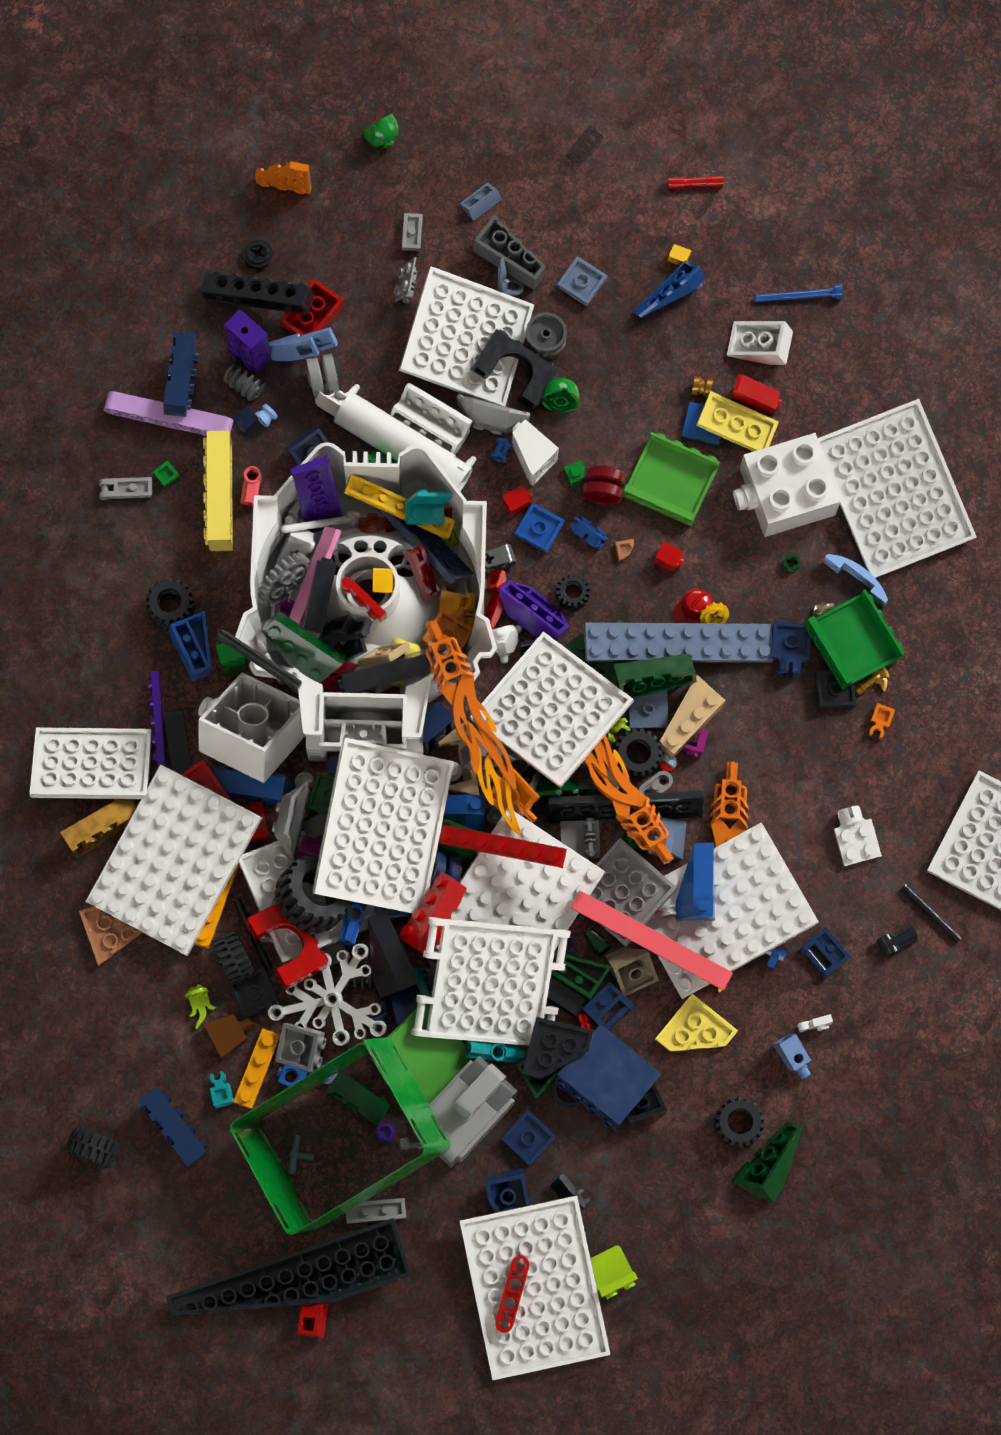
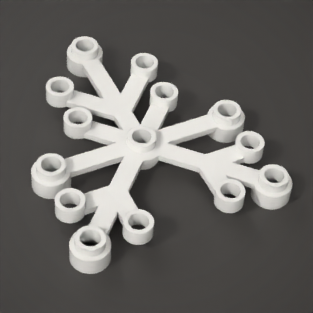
M356 944L353 947V958L350 963H348L350 957L348 951L340 950L337 953L336 957L340 961L342 976L335 988L330 970L332 958L328 953H325L328 958V964L326 969L322 970L326 990L319 986L315 979L309 978L304 982L305 989L312 990L322 998H312L298 989L296 984L293 993L289 989L286 990V993L296 996L303 1001L302 1003L285 1007L273 1005L268 1010V1016L274 1021L283 1019L286 1014L305 1010L301 1019L295 1025L298 1026L301 1023L306 1028L315 1009L324 1005L318 1017L314 1018L313 1026L317 1029L323 1028L326 1024L325 1019L331 1011L336 1030L332 1039L339 1046L347 1044L350 1039L349 1033L344 1030L339 1008L352 1016L355 1027L354 1035L358 1039H363L367 1036V1030L363 1027V1024L370 1027L371 1034L376 1037L383 1036L387 1031V1026L383 1021H374L366 1016L380 1014L381 1006L378 1003H373L369 1007L355 1009L344 1002L341 995L349 979L359 976L368 977L372 974V967L370 965H363L356 969L361 959H365L369 955V948L365 944ZM360 948H363L365 951L363 955L359 954ZM342 952L346 954V958L344 960L340 958V954ZM365 967L369 969L368 974L363 973ZM309 981L313 982L312 988H309L307 985ZM332 995L336 997V1001L334 1003L330 1000ZM374 1005L378 1007L376 1013L372 1011ZM276 1009H279L281 1011V1014L279 1016H276L275 1014ZM318 1019L322 1021V1025L320 1027L316 1024V1021ZM377 1025H381V1026H382V1031H381V1032H378V1031H377V1029H376ZM359 1029H362L364 1032L362 1037L358 1035ZM340 1034H344V1041L339 1039Z

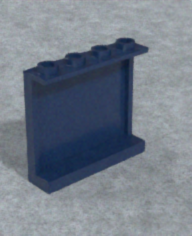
M600 1024L593 1033L590 1050L565 1065L554 1081L561 1090H566L570 1093L574 1101L582 1103L587 1107L590 1114L598 1116L606 1127L616 1131L622 1121L652 1085L656 1083L661 1073Z

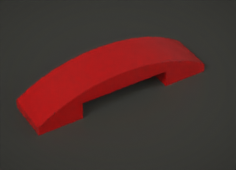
M503 570L492 571L486 587L492 593L484 616L489 619L492 629L496 625L503 609V603L498 592L506 583V575Z

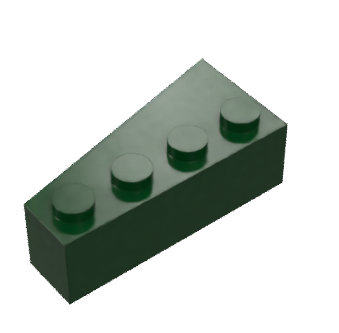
M280 611L265 622L261 630L299 672L318 683H321L342 666L346 655L337 652L330 644L322 642L315 637V634L310 631L307 632L300 627V624Z
M690 653L614 664L618 688L633 699L697 682Z

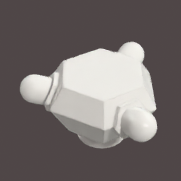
M509 625L492 630L497 646L496 652L500 656L502 664L508 663V655L513 653L519 641L518 634L522 631L520 625Z

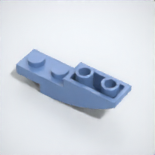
M331 327L302 336L297 333L269 342L271 358L274 361H294L319 355L320 351L337 347L338 344Z

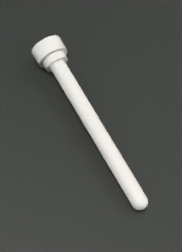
M349 511L342 517L283 525L281 531L288 533L346 524L350 527L358 526L361 523V516L358 511Z

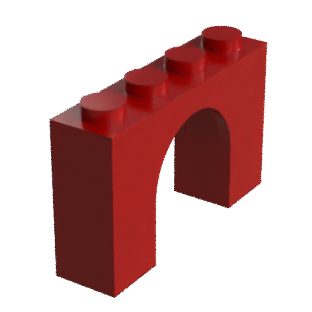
M275 903L247 918L246 924L255 940L277 929H288L300 938L302 943L301 954L296 959L276 969L275 974L284 990H287L326 969L328 958L324 951L319 950L317 946L319 943L315 935L305 932V929L299 930L295 928L296 925L293 923L289 924L287 922L288 919L281 915V908L277 907Z

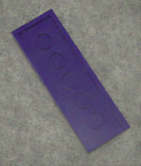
M327 455L317 457L313 461L299 464L290 469L304 522L343 516ZM324 527L307 529V531L316 533L324 530Z

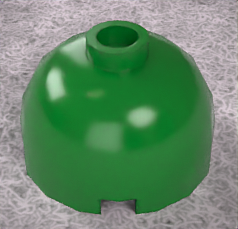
M391 114L380 119L377 123H373L361 132L370 145L387 148L394 144L393 139L398 135L399 125L396 118Z
M563 377L555 378L547 383L542 403L545 408L553 412L554 409H561L560 413L571 412L578 407L579 389L569 379Z

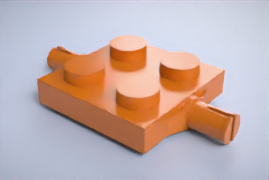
M460 607L455 616L441 609L435 619L442 635L446 634L449 638H456L462 650L472 633V628L467 626L462 620L468 611L466 609L463 611L464 607ZM428 631L421 642L429 647L428 642L432 639Z
M513 769L516 780V789L514 790L511 787L513 810L521 816L525 815L531 823H534L537 817L530 809L540 796ZM497 774L501 788L502 804L504 810L506 811L507 804L505 798L504 779L503 777L500 778V776ZM493 786V789L491 791L494 806L499 810L497 805L495 786Z

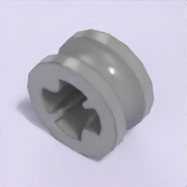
M670 904L659 907L658 911L661 912V915H659L660 919L676 916L677 913L674 911L675 905Z

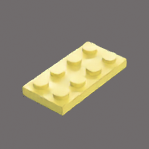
M710 391L696 426L754 452L769 447L778 421Z

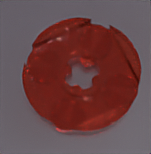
M369 513L367 518L358 519V530L360 529L363 533L379 534V531L384 529L385 533L396 530L385 516L379 517L377 513Z

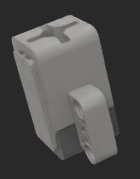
M480 1056L474 1062L470 1060L429 1104L450 1141L449 1150L439 1157L451 1168L458 1161L461 1163L513 1107L514 1099L517 1097L518 1091L505 1080L506 1076L492 1063L489 1065ZM431 1116L443 1139L446 1140L434 1117ZM415 1125L414 1127H415L417 1133L419 1134L421 1140L425 1143L424 1139L422 1138V1136H421L419 1130L417 1129V1127H416V1125Z

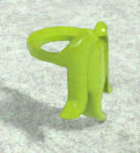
M626 718L618 720L606 734L612 744L616 741L614 733L618 732L621 728L626 729V731L631 730L625 725L628 722Z
M199 984L196 987H190L188 993L185 994V998L189 1000L192 1007L190 1017L196 1015L197 1009L200 1013L196 1029H198L206 1017L205 1006L210 1010L216 1009V1007L210 1005L207 994L208 988Z

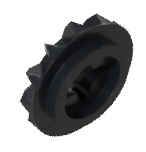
M253 240L245 246L243 256L245 262L250 267L253 266L259 269L263 266L266 267L271 262L273 250L266 241ZM259 251H261L263 257L259 256L255 259V254L253 252L258 253Z

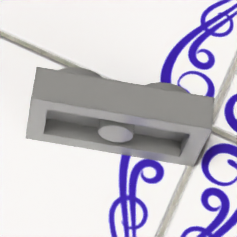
M404 213L402 250L421 251L423 214Z

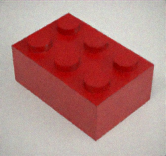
M313 279L308 285L314 294L308 315L287 312L280 320L281 329L289 335L299 333L302 336L329 328L345 308L344 299Z

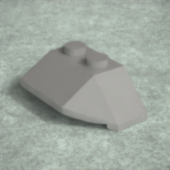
M460 394L457 395V405L463 415L472 420L471 426L474 429H486L495 435H507L512 432L513 427L518 422L522 423L524 420L529 422L530 420L529 412Z
M309 782L302 783L284 795L276 808V813H279L278 820L273 823L272 832H275V837L292 861L296 860L311 787Z

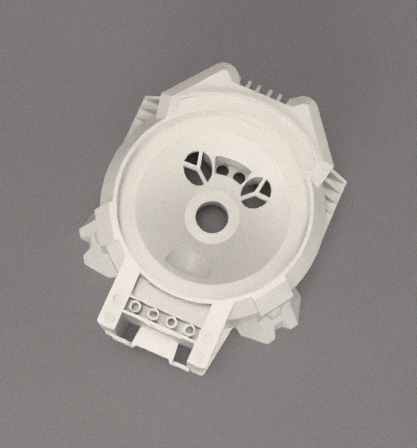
M327 442L316 446L302 464L313 461L317 457L327 455L343 516L349 511H358L361 516V523L358 526L350 527L346 524L332 526V528L341 531L332 554L335 557V563L333 564H337L336 567L338 566L340 569L338 574L334 575L324 627L330 621L346 615H350L354 619L369 617L373 621L369 634L364 638L367 652L347 662L358 664V659L377 647L390 645L396 638L416 643L420 646L421 651L426 650L428 646L421 642L428 631L425 623L436 618L437 596L429 601H423L414 576L402 577L397 574L396 570L402 568L412 571L411 566L406 564L407 560L405 557L401 564L395 566L389 561L393 556L404 555L407 550L413 549L414 546L404 539L403 535L391 525V522L385 516L378 512L376 507L343 493L349 476L354 474L393 493H398L407 499L418 490H428V493L445 490L447 493H453V498L446 502L444 507H452V519L455 520L450 537L448 539L440 538L474 572L469 579L459 582L456 593L464 595L473 593L476 597L472 633L461 650L467 656L464 659L471 665L468 668L469 671L474 673L475 681L480 674L477 663L480 659L492 658L497 651L490 621L484 616L487 501H467L430 451L421 445H412L399 453L397 464H392L391 452H387V463H381L380 452H376V463L368 462V452H364L363 463H358L357 451H353V462H346L345 451H342L335 444ZM292 475L274 496L254 495L250 577L253 608L243 613L235 637L302 681V685L297 691L292 690L299 695L303 734L306 736V750L309 761L327 762L328 751H340L342 738L424 755L423 729L427 705L442 694L437 689L438 681L437 683L434 682V673L432 675L428 673L404 679V684L400 687L401 694H377L394 687L390 684L377 686L375 694L363 691V693H328L323 691L322 682L318 683L299 672L261 632L265 622L274 616L275 605L267 606L259 598V588L263 586L261 582L266 580L265 576L269 575L270 570L275 568L278 553L287 536V533L281 531V527L285 523V517L288 516L289 509L299 500ZM323 530L314 533V548L311 553L307 552L306 554L310 561L313 558ZM367 548L366 551L361 553L356 551V549ZM374 548L384 549L385 551L377 553ZM338 554H347L351 558L341 563L339 562ZM373 568L393 569L392 593H385L384 599L378 604L387 615V618L382 623L377 619L373 620L368 615V610L363 606L360 607L353 600L351 593L343 592L341 583L343 578L350 577L358 583L365 579H372ZM432 568L436 581L438 582V579L442 575L437 570ZM302 583L298 585L299 589H296L294 591V594H290L288 596V598H290L294 602L296 601ZM310 631L316 635V638H319L321 633ZM252 661L250 662L249 668L255 676L275 678L279 685L285 684ZM453 667L447 668L445 670L450 671L453 669ZM459 675L447 681L456 685Z

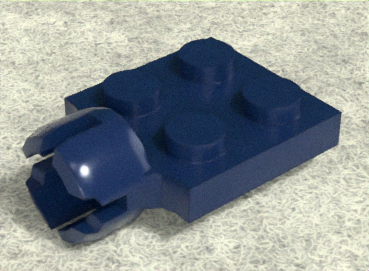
M774 621L771 659L778 661V674L781 677L786 678L788 670L791 669L790 678H797L801 673V664L809 663L811 636L804 624Z

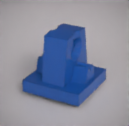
M779 947L768 951L766 954L770 956L767 966L774 968L777 960L783 961L787 953Z

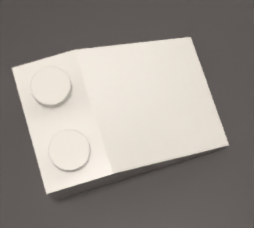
M734 321L727 356L767 365H786L793 331L785 321Z

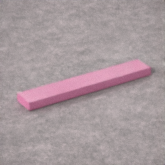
M324 527L289 618L300 624V627L303 622L316 560L321 561L322 557L331 559L341 531L336 528Z

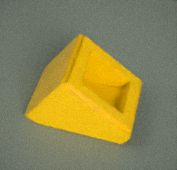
M674 244L668 256V262L680 266L685 260L688 261L691 250Z
M373 568L372 591L392 593L393 569Z

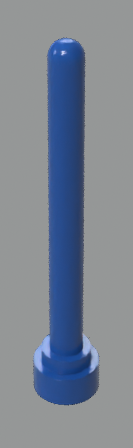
M836 284L830 289L755 295L753 299L755 302L831 296V298L836 300L843 299L842 284Z

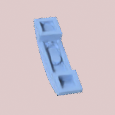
M832 554L825 556L823 563L837 573L842 568L871 589L870 594L877 604L881 607L886 605L888 599L883 588L865 568L841 556Z

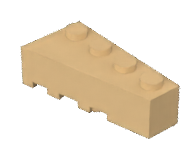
M698 675L696 676L697 682L692 683L660 740V750L671 759L684 748L685 744L691 741L725 703V699Z

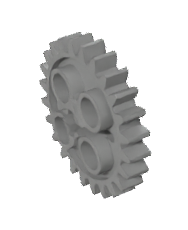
M299 552L297 554L293 553L291 557L288 555L286 560L282 559L281 563L276 564L275 568L270 570V574L265 576L266 580L261 582L263 586L259 588V598L267 606L276 605L278 602L283 601L284 598L287 599L290 594H294V591L299 589L298 585L303 583V578H305L311 561L303 553L300 554Z

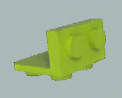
M614 1246L590 1258L596 1288L601 1298L605 1296L607 1299L612 1298L618 1294L617 1290L623 1287L627 1290L636 1285L635 1281L638 1278L635 1272L632 1271L620 1246Z

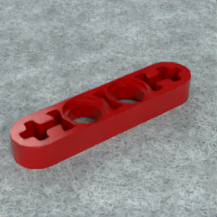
M523 1255L515 1256L511 1262L496 1316L495 1326L502 1333H507L513 1328L528 1274L529 1260ZM520 1259H523V1263L526 1264V1267H522L520 1270V1274H524L523 1278L518 1275H511L512 1271L517 1272L515 1262H519ZM514 1278L519 1279L521 1282V1286L517 1290H512L509 1286L510 1280ZM507 1298L515 1300V1307L511 1310L504 1307V1301ZM501 1310L506 1313H513L512 1317L508 1315L507 1322L510 1325L509 1327L506 1326L505 1329H501V1325L498 1324L499 1320L503 1321L505 1314H501Z

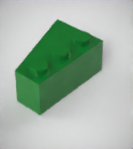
M222 641L215 643L225 678L247 672L246 666L249 663L246 657Z

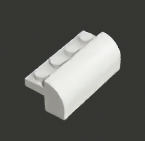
M411 383L405 386L400 401L393 407L390 414L454 455L467 439L470 433L469 428L472 424L471 419Z

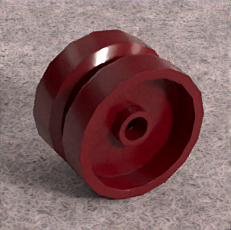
M590 466L585 469L584 481L586 483L582 486L581 497L590 502L605 505L622 502L623 490L621 487L625 483V473L623 471L607 466Z

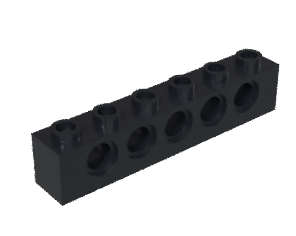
M206 272L200 289L206 301L308 315L314 298L310 286L303 283L291 284L287 281L277 282L271 279L263 280L252 276L241 277L236 274L226 275L220 272Z

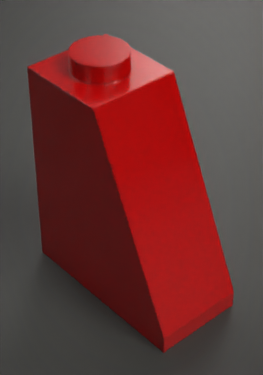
M738 374L732 401L747 408L774 415L775 409H780L782 399L779 398V391L745 375Z

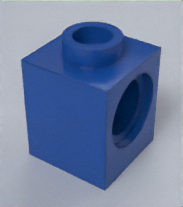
M285 1064L284 1068L280 1067L276 1078L279 1079V1085L288 1088L308 1076L305 1071ZM289 1073H294L297 1076L296 1080L292 1083L286 1081V1076Z

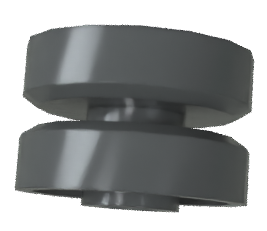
M545 312L535 315L528 322L526 328L525 342L527 349L537 352L544 360L556 358L565 349L566 325L559 316L553 313Z

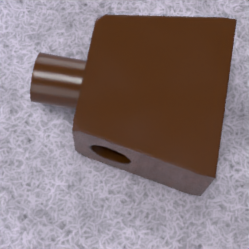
M234 1014L204 1024L222 1060L248 1041L244 1032L254 1027L249 1017L238 1022Z

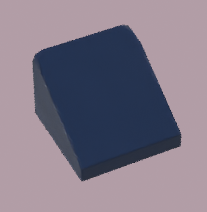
M248 405L233 417L234 422L243 434L259 424L258 418Z

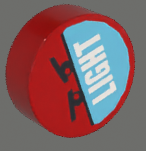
M666 753L661 755L660 758L662 759L658 764L659 769L668 773L675 771L678 764L677 758L671 759Z

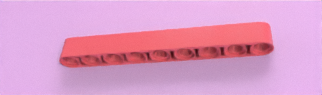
M580 890L570 906L571 909L722 990H725L733 975L726 968Z

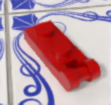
M345 577L342 579L343 592L351 593L354 596L353 600L360 607L364 606L368 610V615L373 620L377 619L382 623L387 618L386 612L352 578Z

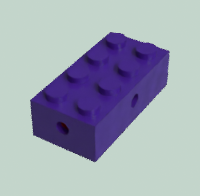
M239 309L224 324L226 341L228 343L227 347L229 348L230 356L237 361L239 359L247 371H252L257 375L272 360L268 334Z

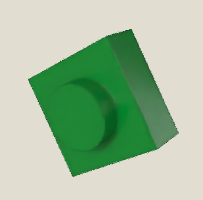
M581 460L564 467V472L571 486L584 481L585 468Z
M168 461L153 471L154 476L164 488L180 477Z

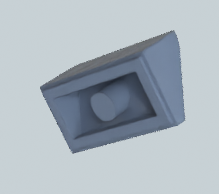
M486 183L459 205L474 221L500 202L501 196L497 189Z

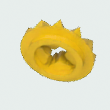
M713 602L712 605H706V609L701 610L700 622L725 624L729 618V610L721 602L718 604Z

